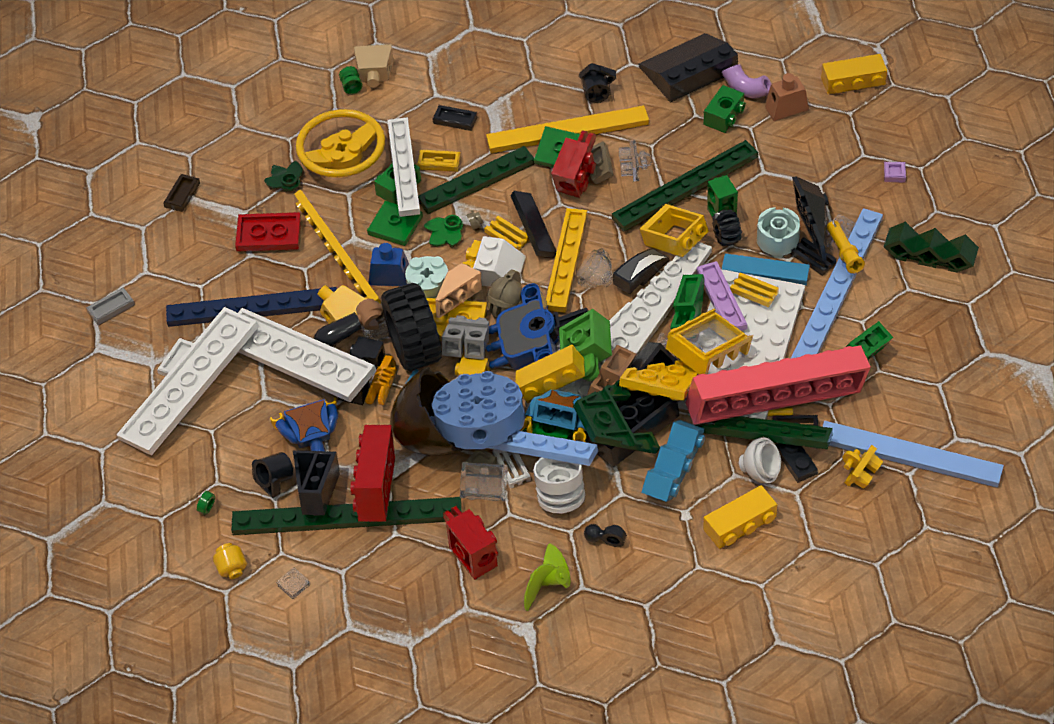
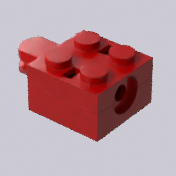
M582 130L578 141L570 138L565 139L551 172L557 192L580 198L582 192L586 191L589 175L593 174L596 167V162H594L593 153L591 152L596 140L595 133L590 132L588 134L587 131Z
M457 506L452 507L451 512L448 510L444 512L443 517L446 522L449 548L472 578L475 580L498 567L497 539L491 531L488 532L484 528L481 517L479 515L475 516L470 509L462 513Z

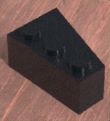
M293 451L302 515H325L340 475L337 452Z

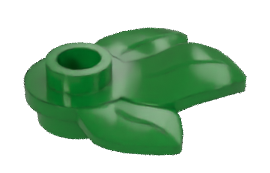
M449 215L445 219L437 217L424 224L427 230L433 232L429 240L432 246H441L446 242L454 246L462 238L463 221L457 215Z

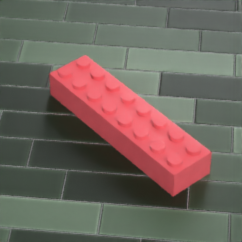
M847 346L834 351L826 350L813 355L805 354L792 359L784 358L771 363L763 362L755 366H742L738 369L721 370L707 375L700 374L693 377L685 404L693 424L696 425L860 393L871 367L861 346Z

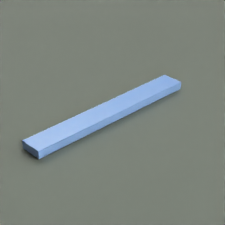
M824 421L822 426L833 428V436L829 446L849 451L858 449L863 454L873 445L877 448L874 454L881 459L998 488L1004 466L1002 464L829 421Z

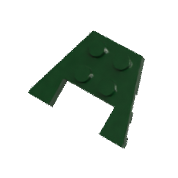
M620 380L611 386H605L597 393L595 391L577 400L573 405L592 442L656 454L659 451L660 446L652 432L634 434L631 432L615 403L616 401H627L631 396L626 387L619 386Z

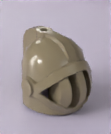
M511 269L504 277L496 279L488 290L486 297L490 313L496 318L502 311L523 303L521 297L523 288L518 271Z

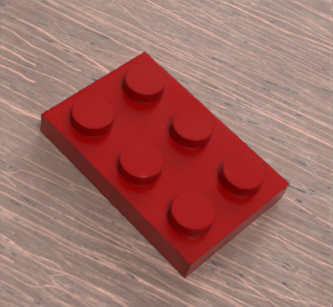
M301 213L238 214L236 251L299 249Z

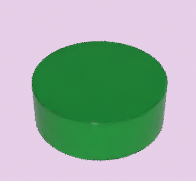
M205 491L198 501L196 510L204 515L208 514L214 505L215 494Z

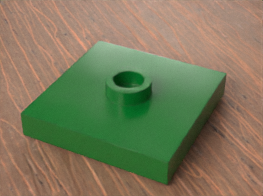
M545 126L534 158V164L553 168L565 139L570 138L578 141L580 134Z
M384 201L367 229V233L370 236L406 246L420 223L423 213L420 211L419 215L399 217L398 204Z

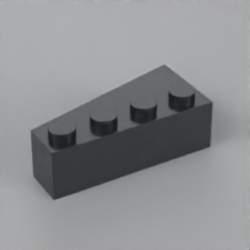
M646 394L636 399V403L619 407L633 434L652 432L655 436L680 416L678 401L661 395L653 396ZM584 431L586 443L597 444V455L613 467L636 451L592 442L587 431Z

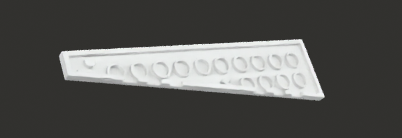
M698 242L684 257L676 255L658 276H654L650 280V284L644 290L641 289L637 293V297L631 303L628 302L609 320L612 351L616 345H619L636 353V357L673 308L682 276L697 274V267L703 265L712 253L711 246ZM606 359L599 362V371ZM581 378L557 390L571 392L583 398L587 396L593 381L589 382ZM525 402L526 408L529 407L530 402Z

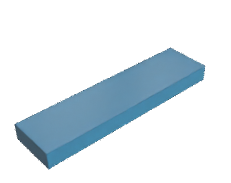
M726 253L722 264V270L741 272L805 286L807 285L810 268L808 264Z

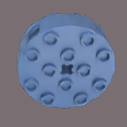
M491 371L472 375H459L457 379L445 384L434 396L432 409L436 428L446 440L455 443V447L462 449H485L508 441V436L514 432L518 433L523 428L525 421V410L522 404L523 395L519 385L508 377L493 374Z

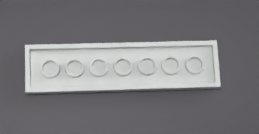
M224 307L117 433L119 440L152 456L258 329L257 321Z
M241 308L238 312L256 320L259 325L258 329L238 351L239 353L348 402L353 400L377 371L375 365L244 308Z

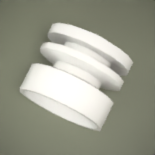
M540 458L535 463L533 471L537 500L540 507L551 513L571 512L580 507L585 499L581 464Z

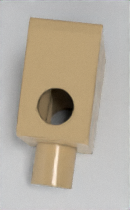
M392 44L354 46L359 78L362 82H367L369 87L375 88L379 85V82L389 80L393 64Z

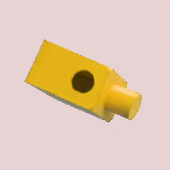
M325 285L317 293L324 300L320 313L328 323L351 313H356L357 305L366 300L345 285H341L335 292Z

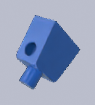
M382 243L379 247L373 248L369 285H406L405 273L409 263L404 250L392 248L389 243Z

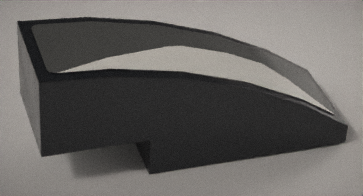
M654 248L640 252L613 272V284L631 294L639 285L644 286L670 261V258Z

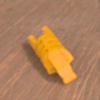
M385 355L381 365L378 366L365 398L366 404H373L377 394L378 404H385L397 371L396 361L393 356Z

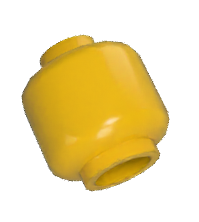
M227 543L215 550L213 562L221 577L236 579L243 574L242 571L246 568L247 561L239 546Z

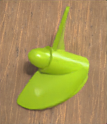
M551 543L547 545L543 565L539 566L530 575L524 597V608L526 611L530 609L541 586L563 585L565 588L570 587L571 579L567 563L562 553Z

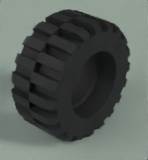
M410 283L385 291L381 295L383 314L393 347L403 368L412 371L439 362L442 358L439 334L429 303L419 284Z

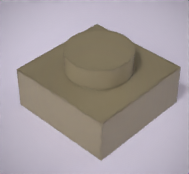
M476 449L465 461V465L468 469L484 478L497 464V457L484 449Z

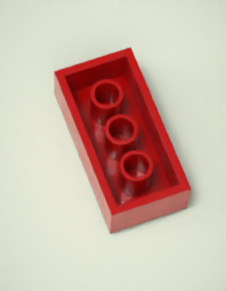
M364 425L363 434H359L360 449L356 451V462L358 465H354L353 468L355 481H351V495H355L353 511L357 512L358 521L386 522L396 460L392 425Z

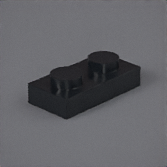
M783 443L775 444L782 461L797 483L818 474V468L803 446Z

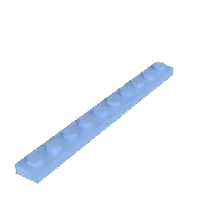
M864 208L848 238L851 245L857 247L858 255L863 259L883 219V214ZM840 257L791 359L805 354H818L821 351L857 273H849L847 271L846 263Z

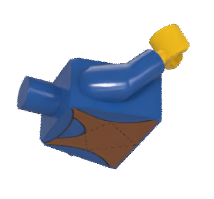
M333 398L334 401L331 403L326 402V399H322L284 411V417L282 413H278L279 419L274 420L270 417L273 428L278 429L282 436L292 444H298L300 448L310 446L311 451H325L323 441L330 439V433L335 431L339 417L337 399Z

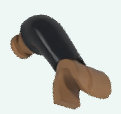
M374 299L363 300L357 305L356 313H351L317 330L313 339L335 348L338 343L362 329L361 325L368 330L378 329L379 324L376 318L381 315L383 308Z

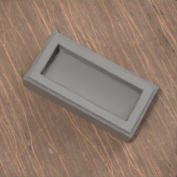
M121 288L86 307L96 324L100 325L134 306L135 303L127 291Z

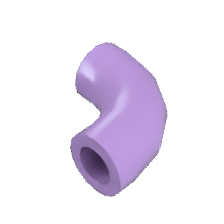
M740 64L722 71L730 88L743 92L744 97L755 99L768 96L771 85L768 77L763 75L759 78H750L744 73Z

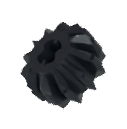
M731 209L715 213L712 218V225L717 242L722 246H731L738 243L742 238V230L737 214Z

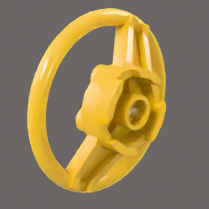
M350 109L332 110L314 117L304 125L296 140L297 156L307 170L309 169L318 175L333 178L353 176L367 170L380 158L385 147V134L380 124L368 114ZM348 117L359 119L366 123L352 134L349 130H341L339 133L321 141V149L304 151L306 136L315 126L324 121ZM377 138V145L372 155L360 163L363 152Z

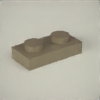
M604 141L593 146L591 150L594 162H596L591 178L596 185L614 175L608 145Z

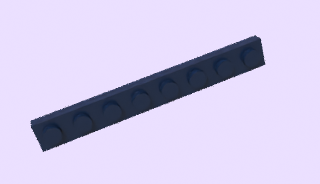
M329 287L333 292L337 290V287ZM319 288L166 305V322L168 327L209 323L216 318L224 307L237 313L241 308H244L262 317L320 311L324 300L317 295L321 289Z

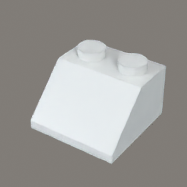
M483 236L473 268L481 272L482 286L491 287V284L496 279L504 277L511 269L518 271L521 276L526 257L504 239Z

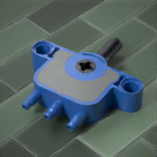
M531 283L524 286L521 291L523 303L502 311L496 319V324L489 326V334L498 332L499 340L487 345V352L501 349L504 355L489 362V367L492 369L509 364L511 368L519 370L557 352L555 344L560 339L559 328L589 310L583 308L559 316L558 312L551 313L548 311L547 301L537 284Z

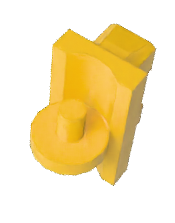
M871 445L861 458L859 456L861 452L858 449H855L853 452L846 451L843 454L844 468L850 470L851 467L853 468L844 481L846 485L850 487L854 482L864 489L870 483L873 477L863 469L866 467L875 473L883 463L874 454L877 450L876 447Z

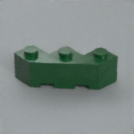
M906 221L889 228L884 243V248L897 260L905 262L907 259L916 260L919 265L936 268L937 265L948 267V271L955 273L973 267L979 249L966 234L949 241L936 228L918 234Z

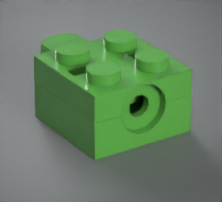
M591 309L559 328L560 350L573 345L584 357L585 377L583 379L589 382L593 381L599 375V362L612 356L610 321L594 309Z

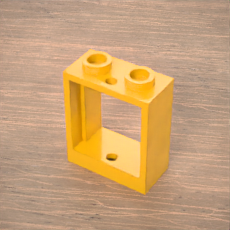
M665 204L640 228L646 246L680 257H684L709 232L704 215ZM674 225L686 229L678 238L665 235V233Z

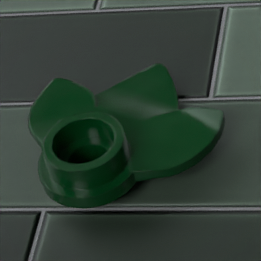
M297 161L292 162L288 168L273 165L271 177L264 179V182L271 188L294 191L300 186V176L303 173V169Z

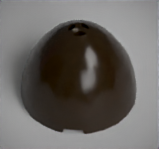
M427 367L415 374L401 388L391 410L390 425H392L393 437L406 449L419 454L442 456L464 450L455 447V443L446 440L430 418L434 416L432 403L436 392L450 382L441 372H432L430 367Z

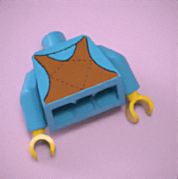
M549 390L541 396L534 397L525 413L526 418L520 431L527 428L526 432L533 433L531 423L533 420L572 430L576 428L577 431L574 432L572 440L586 442V434L584 432L586 430L573 407L575 402L581 399V396L571 392Z

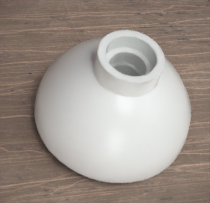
M765 437L758 438L752 441L746 448L745 453L739 457V467L742 472H747L753 480L759 483H772L780 472V453L770 439Z

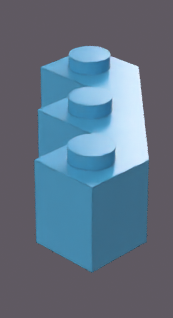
M682 420L673 422L668 442L660 447L655 467L647 471L641 493L666 502L678 495L680 484L685 474L690 471L698 449L702 448L705 435H703L705 428Z

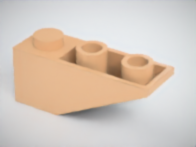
M461 263L447 272L436 297L437 318L442 317L482 290L480 271Z

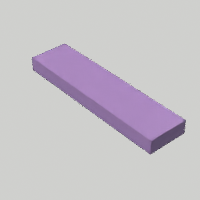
M715 261L698 266L697 273L704 275V288L713 307L716 309V313L739 330H746L747 322L718 262Z

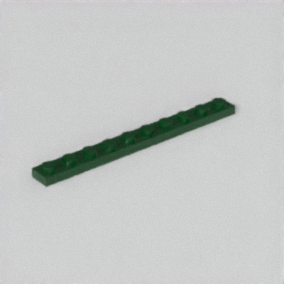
M461 497L389 501L386 522L358 521L357 512L353 511V504L328 505L325 515L318 516L302 515L301 507L232 511L231 531L233 535L445 522L443 513L447 510L451 512V508L457 506L462 512Z

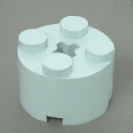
M776 207L763 211L757 223L756 242L760 249L774 258H782L783 255L791 253L793 248H797L800 236V220L798 215L788 208L776 210Z
M438 256L415 257L411 259L405 273L406 283L419 284L426 298H436L448 272L444 260Z

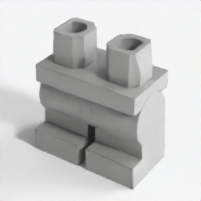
M459 315L456 318L450 317L449 324L442 335V355L462 357L463 346L465 345V358L484 359L485 348L489 341V321L486 318L472 320Z

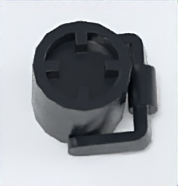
M591 63L579 73L587 101L600 103L610 96L609 85L616 79L615 70Z
M279 452L261 459H255L252 462V476L254 481L274 498L281 493L280 483L292 478L293 465L287 454Z

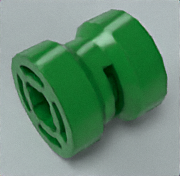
M348 66L339 72V78L345 93L356 94L362 89L363 84L355 67Z

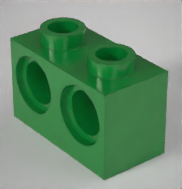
M725 175L708 181L707 210L712 218L715 213L722 210L731 209L737 214L738 191L729 177Z
M878 321L852 340L847 346H861L867 360L880 352L893 339V336Z

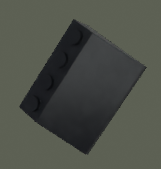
M704 33L639 63L638 66L671 103L724 78L723 70L738 65V54L727 42Z

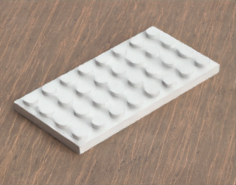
M721 269L729 287L732 284L734 285V280L738 279L739 273ZM746 274L778 287L779 293L769 307L733 293L747 322V329L742 330V332L747 336L753 335L750 349L747 355L739 351L735 360H731L726 354L723 365L720 368L715 367L712 364L713 362H711L708 374L784 359L804 296L805 285ZM711 301L707 312L714 309ZM707 329L700 333L696 347L707 353L727 341L712 330ZM686 398L684 401L678 400V408L688 410L685 404ZM768 411L742 416L767 419Z

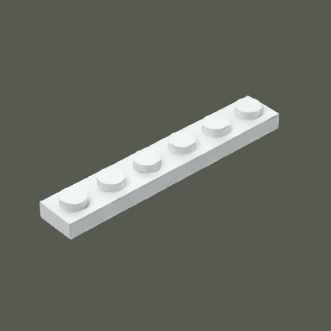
M408 117L388 120L399 217L419 215L420 207Z

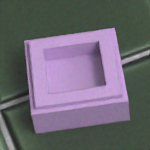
M884 162V182L905 183V162Z

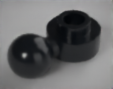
M590 524L584 530V537L587 541L597 542L602 539L607 545L612 547L623 546L627 537L626 532L618 525L607 526L602 530L600 526Z

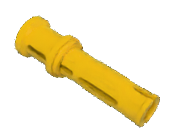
M832 221L829 222L826 227L827 231L840 250L839 257L846 263L847 271L849 273L860 272L865 266V261L862 257H859L857 247L851 245L838 221H834V224Z

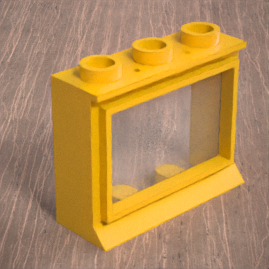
M715 308L702 313L700 316L687 321L677 328H673L667 336L668 340L665 349L698 374L707 375L711 362H713L712 364L715 367L720 368L723 365L726 354L731 360L737 358L739 351L747 355L753 335L747 336L716 313Z

